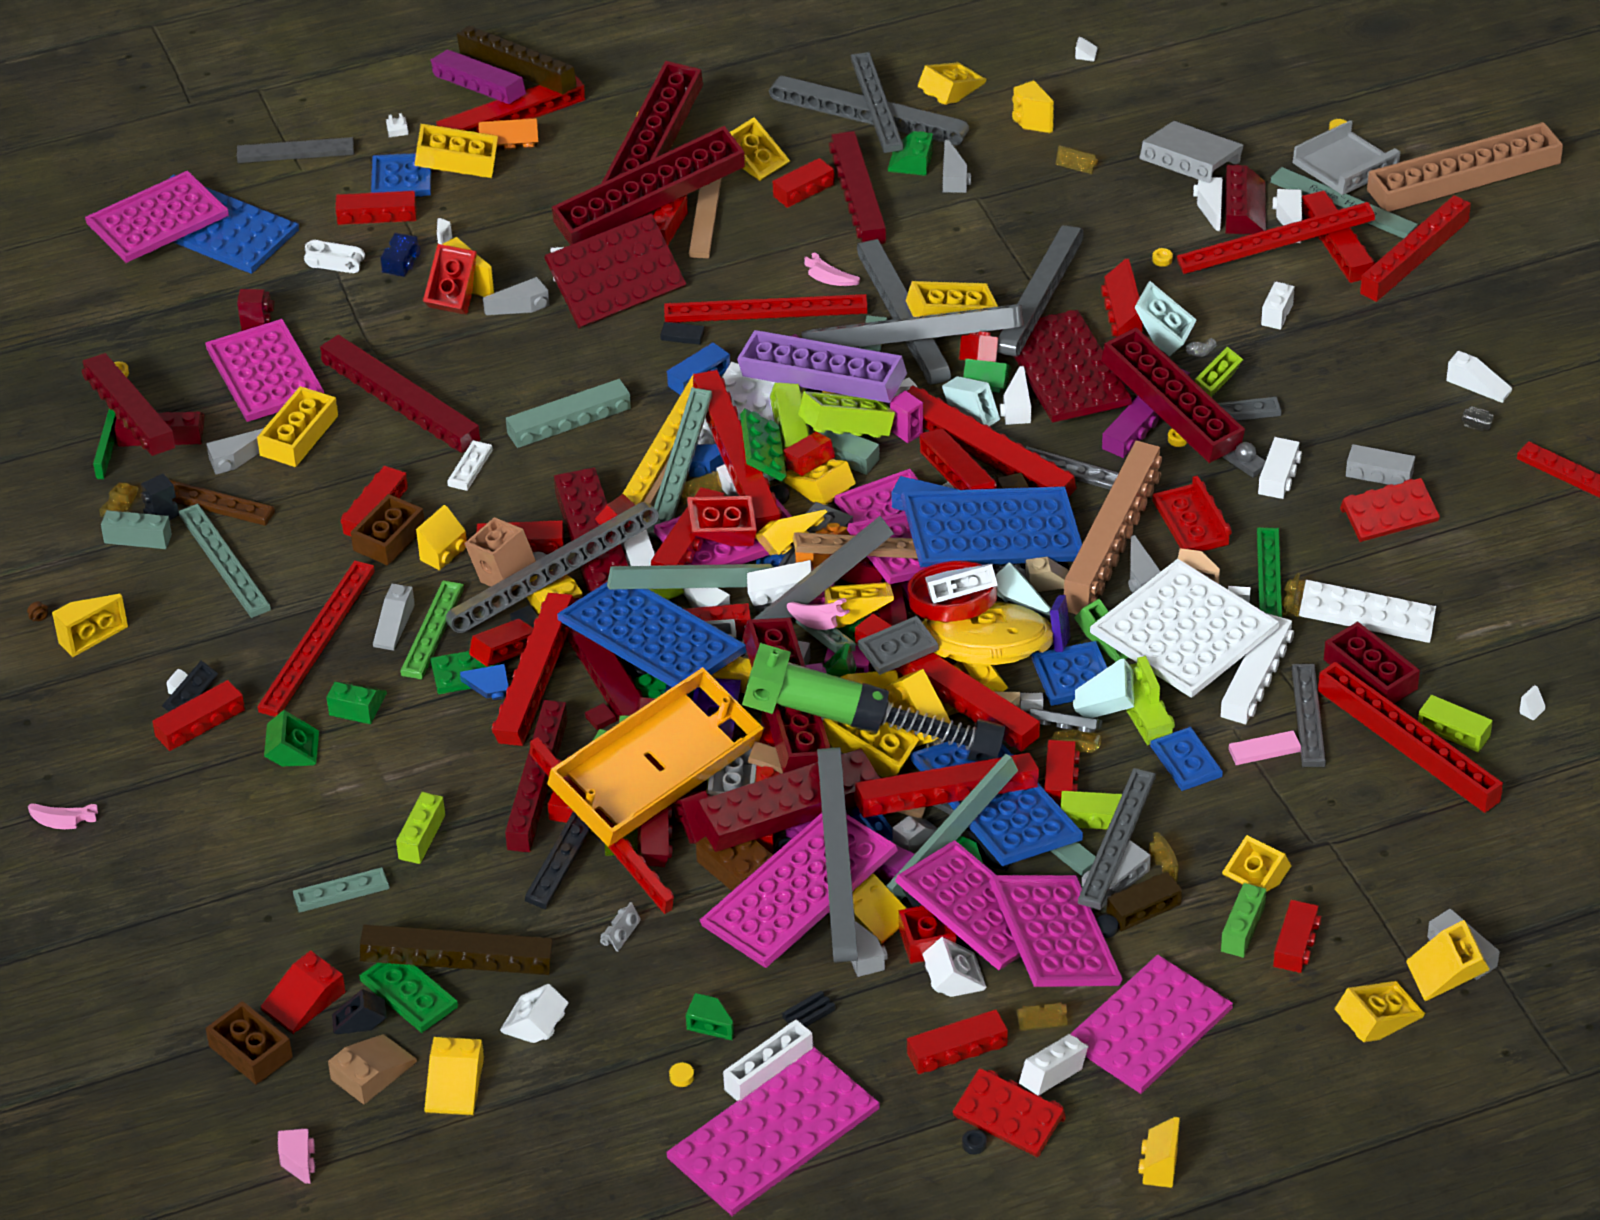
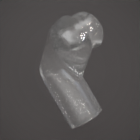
M1212 338L1208 339L1205 343L1192 342L1186 346V351L1188 354L1204 357L1217 344Z

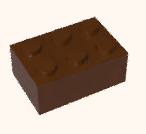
M388 494L351 531L353 551L389 565L417 536L416 529L425 522L423 508Z
M707 837L696 842L697 862L731 891L773 856L756 840L718 852L714 851Z
M243 1001L206 1027L209 1047L255 1085L293 1057L290 1039Z

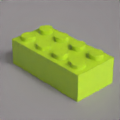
M804 391L798 415L805 420L806 424L811 425L814 431L825 433L828 430L836 434L850 432L856 436L869 434L872 437L880 438L881 435H890L895 412L881 401L848 395Z

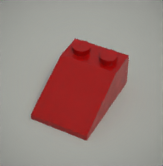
M442 244L437 245L423 302L428 307L467 315L472 297L477 252Z
M751 496L687 497L692 535L729 546L754 545L757 530Z
M310 950L290 967L261 1005V1010L294 1034L346 993L343 974Z

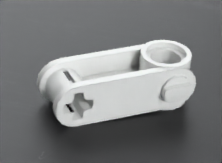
M312 240L305 245L306 254L304 260L312 268L356 273L360 269V262L365 258V252L354 246L320 240Z

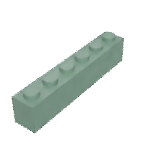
M617 379L506 417L507 434L515 446L519 448L631 409L630 393L621 380Z

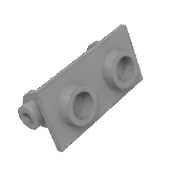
M632 902L627 907L619 909L618 914L611 922L612 926H608L600 936V942L604 946L613 945L616 952L620 950L641 921Z

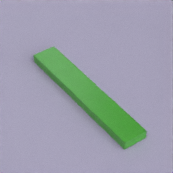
M442 581L402 666L401 676L423 679L431 662L430 658L433 657L448 625L446 614L456 607L464 590L463 584Z

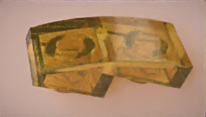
M119 482L109 492V500L99 509L100 516L104 517L106 510L127 512L138 492V487Z
M1066 730L1054 732L1051 740L1075 741L1076 751L1091 753L1099 748L1102 737L1095 733Z
M1155 832L1153 834V842H1149L1150 855L1154 856L1156 865H1162V872L1167 871L1176 882L1178 880L1176 856L1165 838L1158 832Z

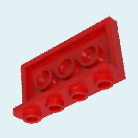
M1193 476L1191 485L1153 494L1152 501L1181 549L1206 551L1229 545V535L1232 534L1230 524L1225 522L1221 509H1217L1213 496L1209 495L1204 481L1201 482L1198 476Z
M1422 478L1416 480L1408 479L1401 484H1390L1378 490L1371 489L1356 496L1349 495L1343 499L1340 506L1341 512H1346L1359 542L1437 522L1440 518Z
M981 1068L975 1074L952 1112L955 1117L1037 1158L1059 1122H1064L1066 1119L1064 1109L1059 1103L1055 1101L1048 1102L1042 1099L1041 1095H1036L1032 1091L1028 1092L1022 1089L1018 1083L1012 1080L1007 1082L1001 1079L996 1072L992 1070L985 1071Z

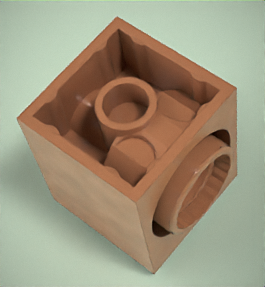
M495 517L464 543L480 582L488 586H493L536 562L524 530ZM514 585L511 589V592L514 591L519 585Z

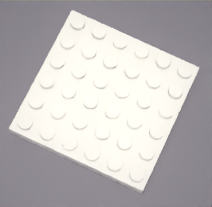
M1177 559L1090 626V633L1137 662V657L1146 656L1155 675L1192 698L1279 628V621Z

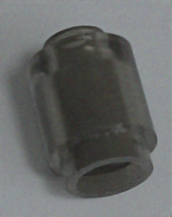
M1470 406L1468 410L1464 409L1461 421L1464 422L1465 427L1484 432V430H1490L1494 415L1489 414V411Z

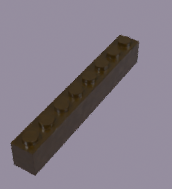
M467 26L464 30L457 33L460 54L518 75L525 80L561 94H565L577 87L574 66L473 26Z
M363 924L360 961L539 975H549L552 938Z

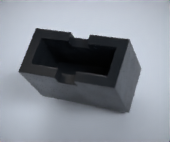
M164 473L141 483L142 493L140 495L145 504L144 514L169 516V520L179 516L177 503L172 501L176 497L174 485Z

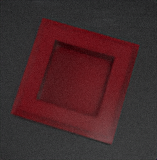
M604 703L585 712V718L597 731L616 722V716Z

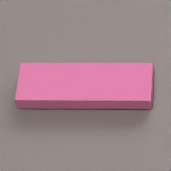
M1294 731L1231 743L1229 744V751L1235 764L1239 765L1301 752V745Z

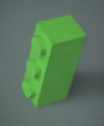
M1243 883L1222 932L1221 952L1244 958L1265 908V888Z

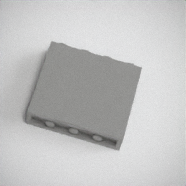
M1350 120L1295 146L1293 163L1341 195H1344L1367 184L1369 171L1399 163L1400 151L1394 148L1386 153L1382 152L1352 133V121Z
M1173 121L1143 140L1140 159L1211 183L1212 174L1215 169L1226 162L1235 165L1240 163L1243 144Z

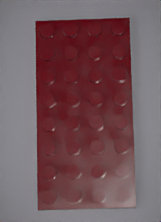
M1069 310L1064 313L1039 318L1019 356H1014L1018 365L1024 366L1025 376L1052 423L1132 405L1131 396L1120 378L1101 361L1103 351L1078 310Z

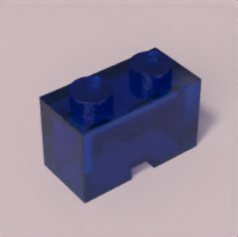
M394 233L389 242L391 247L386 248L380 257L382 273L405 277L408 270L412 268L415 258L420 254V246L418 245L417 237Z

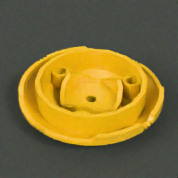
M996 601L986 612L966 620L940 622L925 619L922 622L938 643L939 650L933 653L944 658L949 657L956 661L970 664L998 665L1013 663L1029 657L1035 651L1045 652L1053 642L1052 625L1046 618L1029 608L1007 602Z

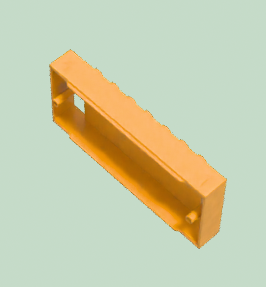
M702 667L553 767L547 784L610 847L753 748L755 741L760 742L764 728ZM697 687H700L719 706V710L710 717L687 696L688 693ZM731 718L747 736L733 742L718 726ZM647 753L651 754L665 769L659 771L644 755ZM565 776H568L586 794L585 800L563 779ZM600 809L616 826L611 828L595 810Z

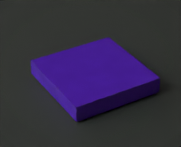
M1058 595L1050 610L1054 650L1055 652H1063L1071 637L1066 595Z

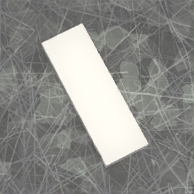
M473 440L448 479V486L468 491L493 451L492 445Z

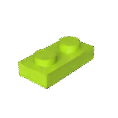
M1137 657V667H1134L1135 678L1137 681L1140 680L1142 693L1148 697L1150 704L1158 703L1160 695L1159 683L1147 657Z

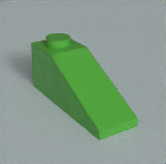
M1098 599L1082 608L1074 619L1085 635L1092 642L1096 641L1098 647L1115 662L1123 658L1125 660L1129 657L1090 633V626L1108 613L1101 600Z

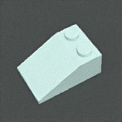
M1151 281L1147 284L1135 305V309L1153 343L1168 356H1171L1185 343L1196 322L1193 316Z
M1008 563L995 575L998 585L996 586L997 595L1004 602L1010 601L1013 604L1024 606L1051 620V607L1011 563Z

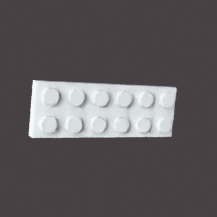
M1306 580L1299 616L1345 626H1351L1358 621L1370 631L1430 643L1436 606Z

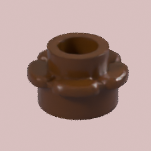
M40 601L32 603L27 609L29 619L33 621L44 620L48 613V606Z

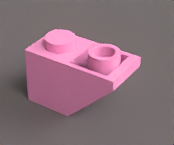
M308 1129L278 1131V1153L281 1166L304 1183H311V1173H315L314 1158H311V1153H315L314 1138H309Z

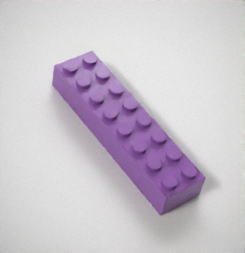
M754 330L737 358L743 377L776 383L799 384V387L887 403L892 401L907 374L903 358L900 355Z

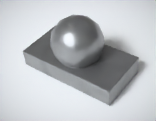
M1248 442L1240 443L1236 450L1222 456L1252 478L1262 472L1266 462L1256 455L1255 447Z

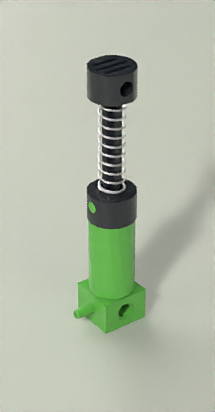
M762 643L759 645L742 702L744 706L773 714L775 705L778 704L850 725V727L877 734L879 727L887 722L889 727L897 725L898 730L904 727L906 732L914 730L915 735L921 732L924 738L927 735H931L932 740L938 737L941 743L944 740H948L949 745L955 742L958 748L961 745H965L967 750L966 760L978 762L998 757L1005 731L1004 725L978 718L975 727L970 730V725L967 728L961 727L962 723H959V726L953 725V720L950 723L944 722L945 718H942L941 721L936 720V715L933 718L927 717L928 713H925L924 716L919 715V710L916 713H912L910 708L907 711L902 710V705L899 708L893 707V702L890 705L888 700L889 690L865 683L861 684L789 663L790 651Z

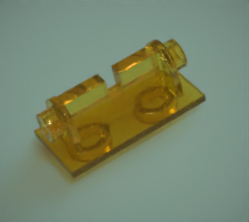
M1058 146L1055 165L1092 174L1093 166L1096 167L1098 163L1095 155Z
M718 471L685 482L681 494L683 503L687 504V497H694L700 487L718 492L722 491Z
M1297 573L1293 580L1289 579L1286 584L1285 591H1287V595L1282 604L1284 606V617L1288 612L1293 613L1296 617H1301L1299 612L1306 581L1299 580L1300 573Z
M1061 1002L1044 1005V1008H1040V1005L1022 1006V1009L1016 1011L1020 1031L1068 1026L1066 1004H1061Z

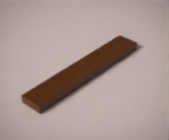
M171 481L174 485L176 496L172 501L186 506L199 504L202 510L264 526L267 525L275 513L273 506Z

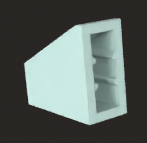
M955 377L942 386L947 403L951 407L958 408L960 412L974 417L976 421L983 425L991 426L1000 420L989 383Z
M1124 658L1118 660L1075 690V700H1073L1075 711L1079 712L1082 717L1094 718L1134 707L1133 669Z

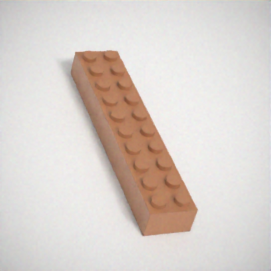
M1543 122L1369 171L1367 191L1383 210L1390 212L1560 164L1563 144Z
M1135 441L1064 580V595H1066L1068 612L1078 614L1082 608L1098 600L1099 595L1102 596L1105 582L1110 580L1112 568L1117 566L1119 554L1124 552L1126 540L1130 539L1133 534V526L1139 523L1140 512L1146 509L1147 498L1152 497L1154 484L1159 483L1161 472L1158 469L1162 462V456H1159V446Z

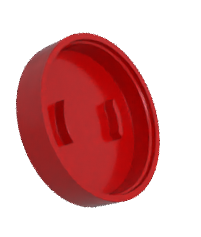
M948 561L928 566L918 571L908 583L909 604L913 612L928 620L940 622L961 621L976 617L989 610L997 600V587L994 586L933 603L925 577L951 570L981 566V564L968 561Z

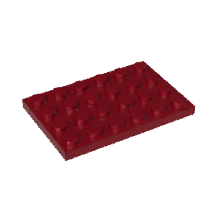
M652 213L546 254L544 257L579 329L686 285Z

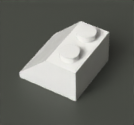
M941 937L923 953L926 963L925 967L931 978V985L938 993L953 997L986 989L974 952Z
M550 984L542 986L520 996L500 1031L532 1043L542 1039L547 1040L554 1033L555 1030L553 1028L556 1023L564 1016V1009L568 1002Z

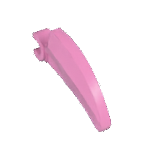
M812 253V259L805 257V266L811 268L808 274L820 282L836 286H852L860 283L858 276L847 274L822 261L817 253Z
M845 598L822 605H806L796 602L787 604L788 611L796 620L816 630L836 628V615L844 616L850 612L841 608V604L847 601Z
M30 804L28 806L30 815L37 822L56 829H76L77 824L81 821L95 822L97 820L96 814H98V808L95 804H90L83 808H58L38 804Z

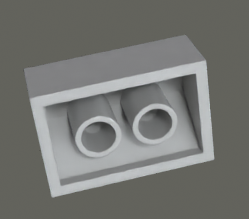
M752 748L709 778L707 794L714 796L755 783L757 765L748 763Z

